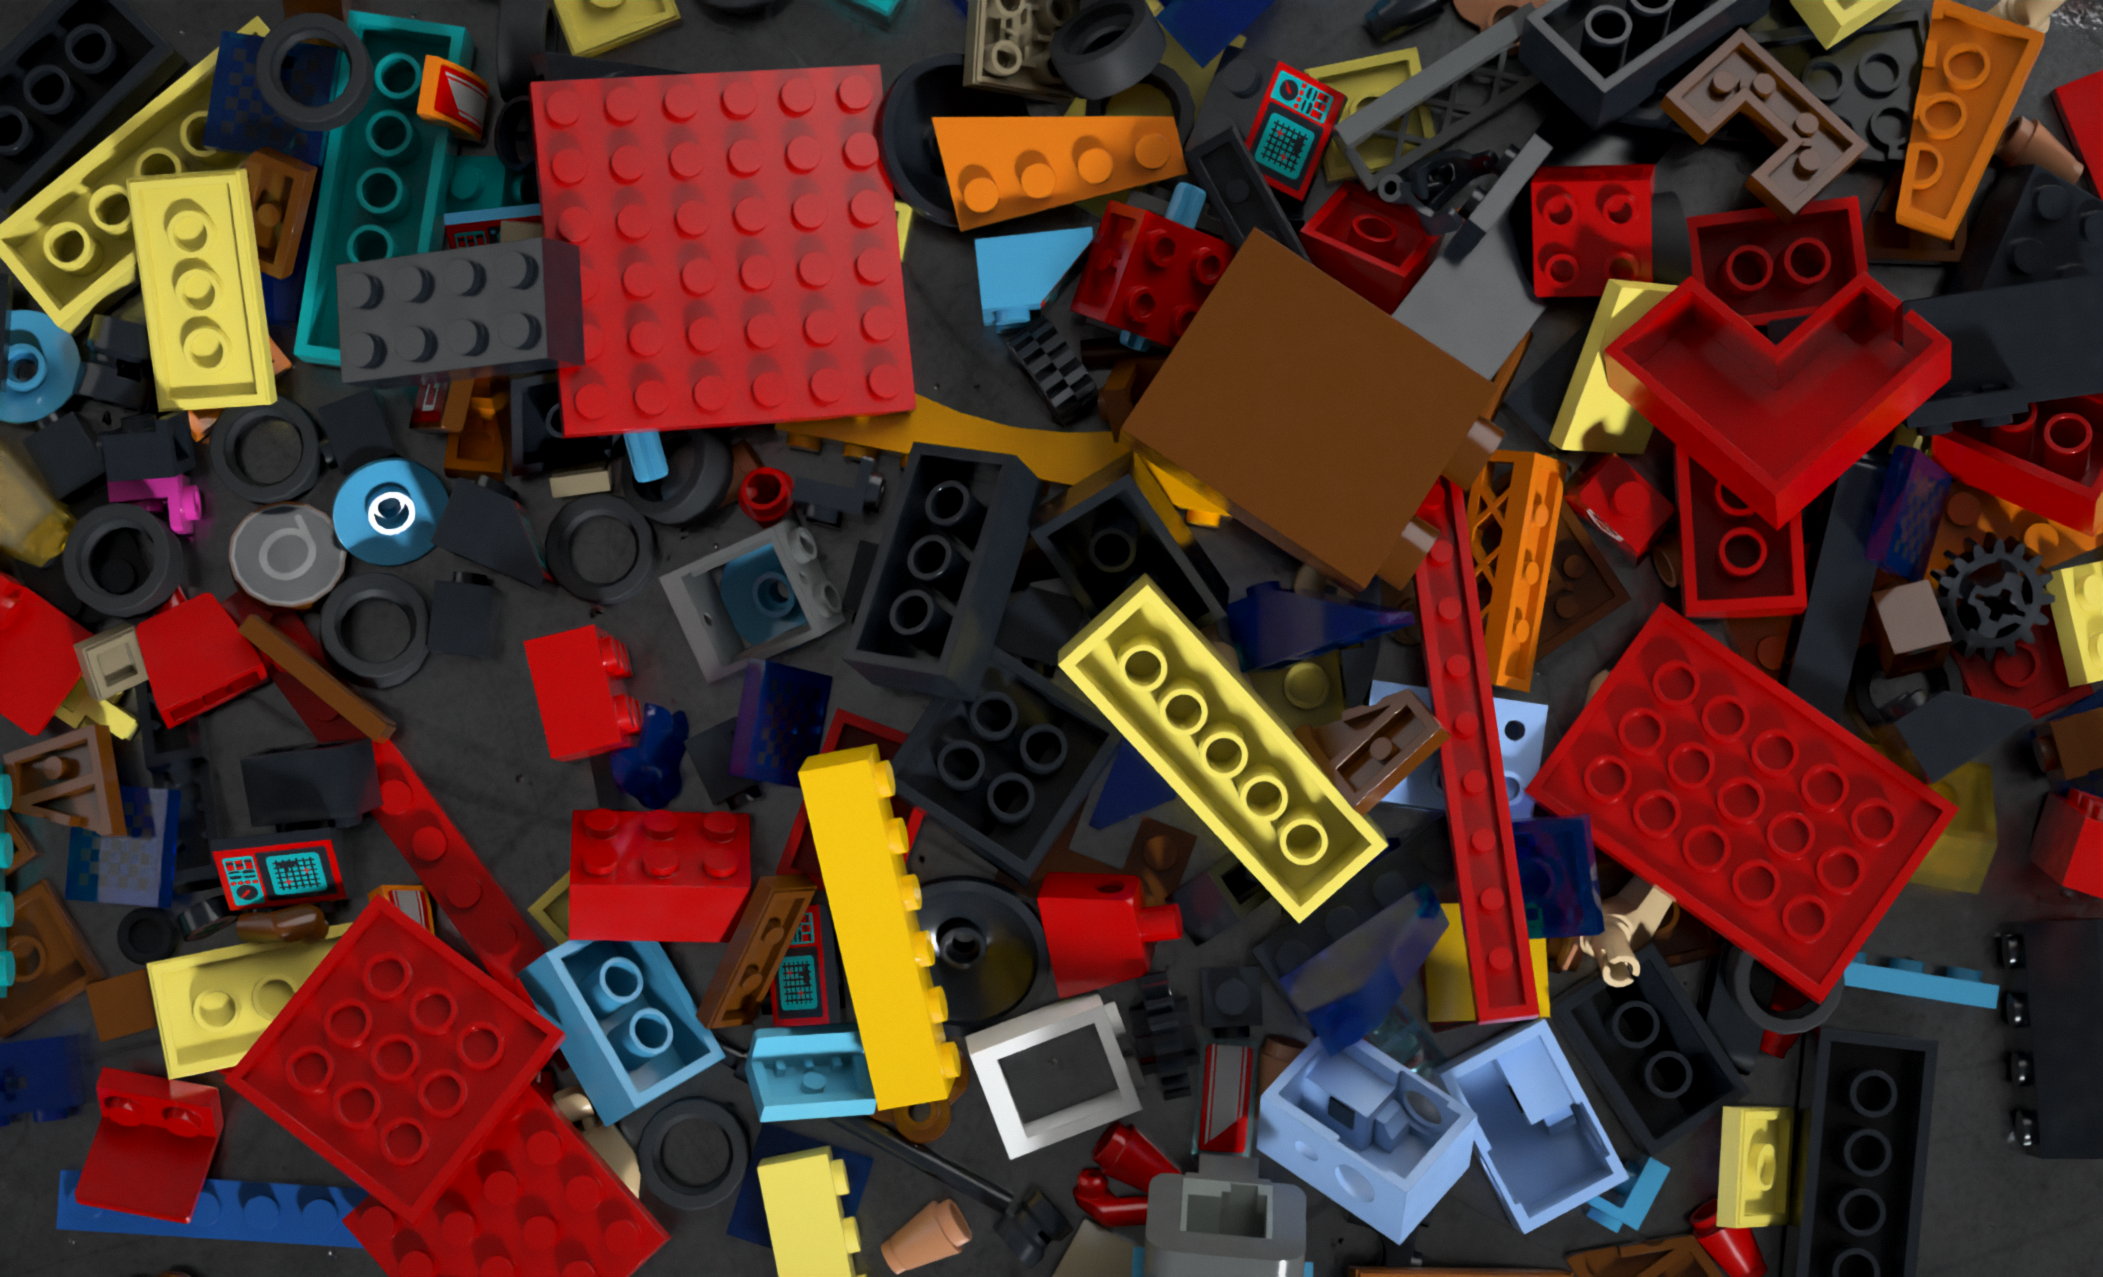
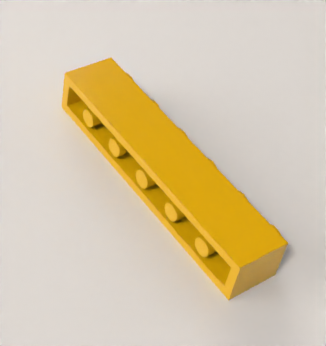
M877 744L808 756L798 771V776L878 1111L948 1099L955 1077H960L961 1075L960 1057L955 1042H947L942 1022L948 1020L947 1001L942 986H933L929 966L935 964L934 946L930 932L928 930L921 931L916 910L922 907L921 890L917 876L915 874L907 875L903 853H907L909 850L908 834L903 818H894L889 797L895 795V779L891 764L888 760L881 761Z

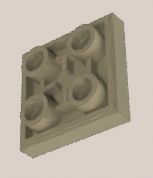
M968 0L963 87L1060 104L1073 102L1074 95L1069 92L1054 66L1049 47L1057 31L1067 20L1079 12L1080 0Z

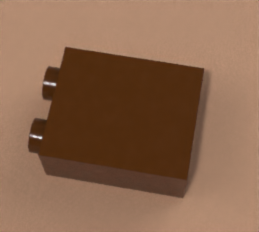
M1254 227L1121 427L1119 442L1334 584L1357 597L1367 587L1374 575H1377L1400 591L1404 589L1441 532L1415 515V512L1440 475L1467 492L1497 449L1506 431L1481 415L1486 404L1498 388L1496 384Z

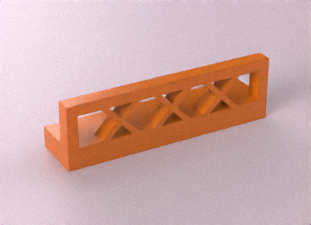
M1496 449L1471 485L1466 514L1476 585L1484 578H1487L1493 587L1491 602L1480 611L1491 686L1525 693L1530 692L1568 463L1536 452ZM1495 463L1514 465L1510 487L1497 498L1491 488ZM1497 520L1503 530L1501 543L1492 553L1487 555L1482 547L1483 533L1489 525Z

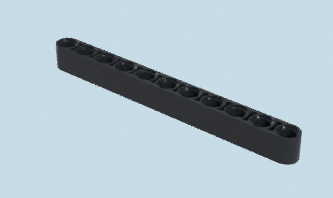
M1870 449L1823 491L1805 564L1807 608L1802 615H1793L1777 679L1778 683L1837 724L1840 722L1901 468V460L1898 455ZM1719 934L1720 939L1716 938V947L1722 950L1721 955H1714L1709 959L1697 1011L1738 1073L1749 1076L1757 1060L1764 1029L1739 1012L1727 992L1725 966L1730 949L1734 944ZM1754 959L1750 971L1751 988L1757 999L1770 1008L1777 974Z

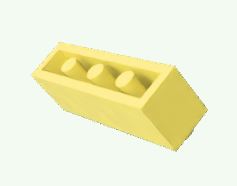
M831 1145L762 1158L757 1166L778 1276L867 1277L866 1274L856 1276L852 1253L860 1252L861 1244L855 1216L847 1218L844 1216L840 1195L849 1194L850 1190L843 1158L833 1160Z

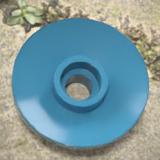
M33 310L12 311L6 392H0V421L13 424L38 422L45 416L62 409L73 396L72 390L81 362L79 349L72 335L57 327L47 314ZM26 363H32L36 366V373L30 380H18L17 371L20 366Z
M383 458L359 467L344 480L333 502L332 519L340 542L355 557L367 563L380 566L402 565L422 557L435 546V544L431 543V540L449 499L441 480L426 466L405 458ZM384 499H398L397 504L391 509H381L378 507V504Z
M772 543L727 562L721 579V598L737 632L748 642L754 645L808 622ZM779 580L786 585L789 591V598H785L779 593L777 588ZM809 641L804 642V643H802V644H800V645H797V646H795V647H793V648H790V649H788V650H786V651H790V650L799 648V647L803 646L804 644L808 643Z

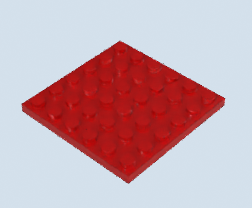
M880 64L530 82L528 92L542 236L577 245L580 251L585 365L556 369L562 438L908 414L916 410L893 185L885 172L878 145V120L884 100Z

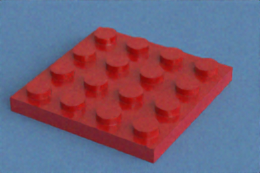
M377 893L226 1077L224 1082L374 1198L416 1228L567 1037L565 1032Z
M534 1079L416 1228L371 1194L342 1220L344 1225L389 1277H630L671 1238L661 1224Z

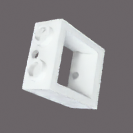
M1097 989L1068 997L965 1037L969 1055L1010 1160L1143 1110L1136 1090L1146 1087L1138 1062L1134 1054L1123 1057L1116 1038L1127 1034L1115 1001L1103 1005ZM1094 1023L1119 1088L1023 1124L999 1059Z

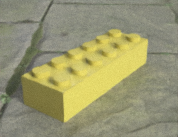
M258 15L0 224L1 259L57 327L73 336H77L90 325L93 314H104L141 283L126 179L135 176L239 169L255 150L265 146L295 158L327 132L305 131L296 127L295 132L307 133L308 135L306 146L293 144L295 132L283 130L285 121L281 117L273 116L274 109L269 103L263 102L264 98L260 89L253 88L255 76L243 74L245 62L256 64L258 50L266 34L271 31ZM235 48L247 50L245 62L233 60ZM288 51L286 56L293 57ZM296 60L294 69L281 68L280 79L291 81L290 93H287L288 95H302L304 84L316 85L307 73H305L304 83L292 82L293 70L304 71ZM231 72L243 74L241 86L253 88L251 100L263 102L261 114L273 116L271 128L283 130L281 142L269 140L271 128L259 126L261 114L249 112L251 100L239 98L241 86L229 84ZM316 85L314 97L301 96L300 103L305 106H322L330 103V101ZM226 96L239 98L237 110L249 112L247 124L259 126L257 138L245 136L247 124L235 122L237 110L225 108ZM222 120L234 122L233 134L220 132Z
M1146 573L1058 651L1059 667L1299 924L1388 846L1382 828L1368 813L1361 816L1351 808L1289 727Z

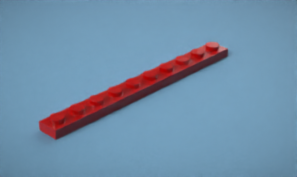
M1440 475L1415 512V515L1441 532L1412 576L1431 712L1451 735L1437 749L1476 1025L1537 1019L1540 1012L1463 490Z
M239 590L220 603L238 628H240L250 614L264 617L338 676L325 660L319 639L298 611H284V614L268 613L249 603ZM248 640L260 656L266 672L318 742L367 737L360 729ZM339 677L341 680H343L346 684H348L351 688H353L356 691V689L349 681ZM391 736L384 744L372 740L383 805L370 810L371 814L494 980L539 1013L517 974L549 952L548 948ZM558 1048L552 1055V1058L562 1072H565L571 1067L561 1049Z

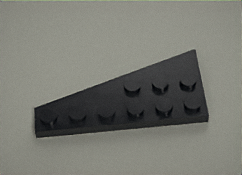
M1926 8L1880 14L1827 50L1808 25L1748 33L1869 145L1857 162L1904 169L1923 69L1926 42L1930 29ZM1708 56L1613 122L1688 134L1659 105L1664 96ZM1740 112L1710 137L1779 149Z

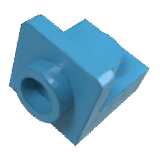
M1643 1153L1640 1154L1636 1163L1629 1159L1623 1167L1630 1179L1613 1187V1191L1619 1193L1615 1203L1612 1204L1600 1196H1596L1586 1201V1203L1591 1205L1586 1216L1618 1233L1623 1223L1638 1231L1669 1173L1670 1167Z

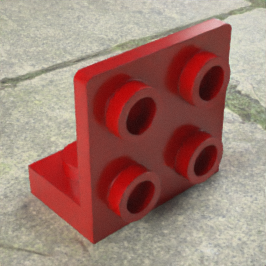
M1655 164L1539 166L1536 169L1531 181L1534 293L1537 297L1602 296L1609 279L1653 283L1652 197L1655 190Z
M1109 199L1069 310L1174 349L1233 260L1236 248L1232 244L1150 211Z
M0 572V714L28 734L38 736L83 675L73 645L95 634L13 576Z
M103 1066L96 1084L102 1118L74 1193L76 1202L81 1205L177 1223H190L224 1126L219 1089L217 1087L174 1079L168 1080V1078Z

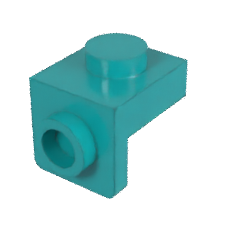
M455 156L446 213L539 203L536 174L506 168L498 159V156Z

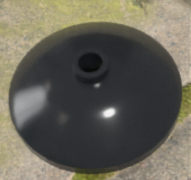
M943 53L927 57L912 64L892 83L885 95L879 113L878 145L885 172L901 198L923 217L941 225L960 228L942 157L937 154L934 148V139L937 140L931 117H1030L1020 96L963 87L965 54Z
M945 876L919 884L922 907L916 910L920 930H928L933 941L935 964L929 966L933 986H942L947 1001L948 1020L942 1022L945 1035L966 1037L1026 1014L1041 996L1050 970V955L1042 920L1034 908L1012 889L990 879L977 876ZM958 933H968L974 939L969 942H960L954 936Z

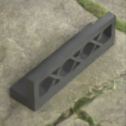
M1531 1L1334 126L1332 139L1367 194L1378 188L1379 181L1383 176L1390 173L1400 174L1543 83L1535 74L1525 77L1503 72L1507 51L1521 41L1525 16L1536 10ZM1499 56L1496 70L1482 67ZM1468 75L1494 80L1489 102L1479 108L1454 103L1459 81ZM1501 81L1515 84L1498 95ZM1450 87L1448 101L1434 98ZM1421 105L1445 110L1441 132L1430 139L1406 134L1410 112ZM1452 112L1467 115L1449 126ZM1402 118L1399 132L1385 129ZM1372 136L1397 141L1393 162L1374 175L1371 174L1355 149L1356 146ZM1404 143L1418 146L1401 157Z

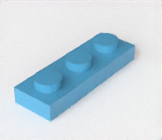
M1858 952L1844 971V986L1996 1009L1999 985L1981 983L1983 971L1947 966L1946 977L1923 974L1925 962L1889 957L1888 968L1866 965L1867 953Z

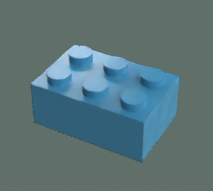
M569 940L545 953L517 974L539 1013L565 1032L567 1038L559 1048L605 1127L612 1125L726 1057L711 1030L706 1029L695 1016L698 1008L659 941Z

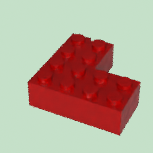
M1861 271L1779 344L1775 345L1690 275L1605 348L1604 357L1608 386L1778 531L1951 379L1952 341L1912 309L1903 316V302L1865 271ZM1902 340H1903V348L1898 344V343H1899L1900 341H1902Z

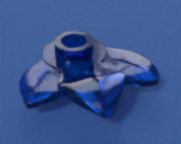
M649 702L645 703L638 747H623L610 754L611 771L616 787L620 793L638 799L643 807L653 810L661 809L675 797L679 790L681 776L678 765L686 750L683 741L688 739L689 734L688 722L683 710H677L671 716L670 712L665 708Z

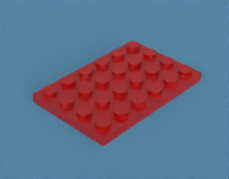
M1663 602L1660 603L1524 791L1525 796L1572 830H1576L1583 838L1818 1004H1821L1960 809Z

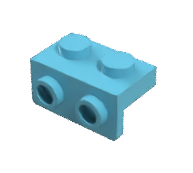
M858 1023L757 1029L753 1032L744 1070L760 1122L874 1114L877 1103L870 1073L864 1058V1048Z

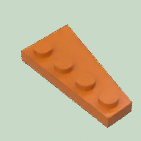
M1934 0L1920 86L1916 98L1912 131L1896 211L1897 224L1952 243L2044 45L2045 33L1951 0Z
M1174 116L931 117L961 232L1188 174Z

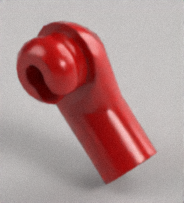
M1085 1169L1079 1173L1076 1178L1077 1186L1073 1189L1074 1199L1077 1206L1104 1227L1109 1228L1146 1225L1148 1195L1119 1198L1107 1188L1108 1179L1104 1174L1100 1173V1170Z

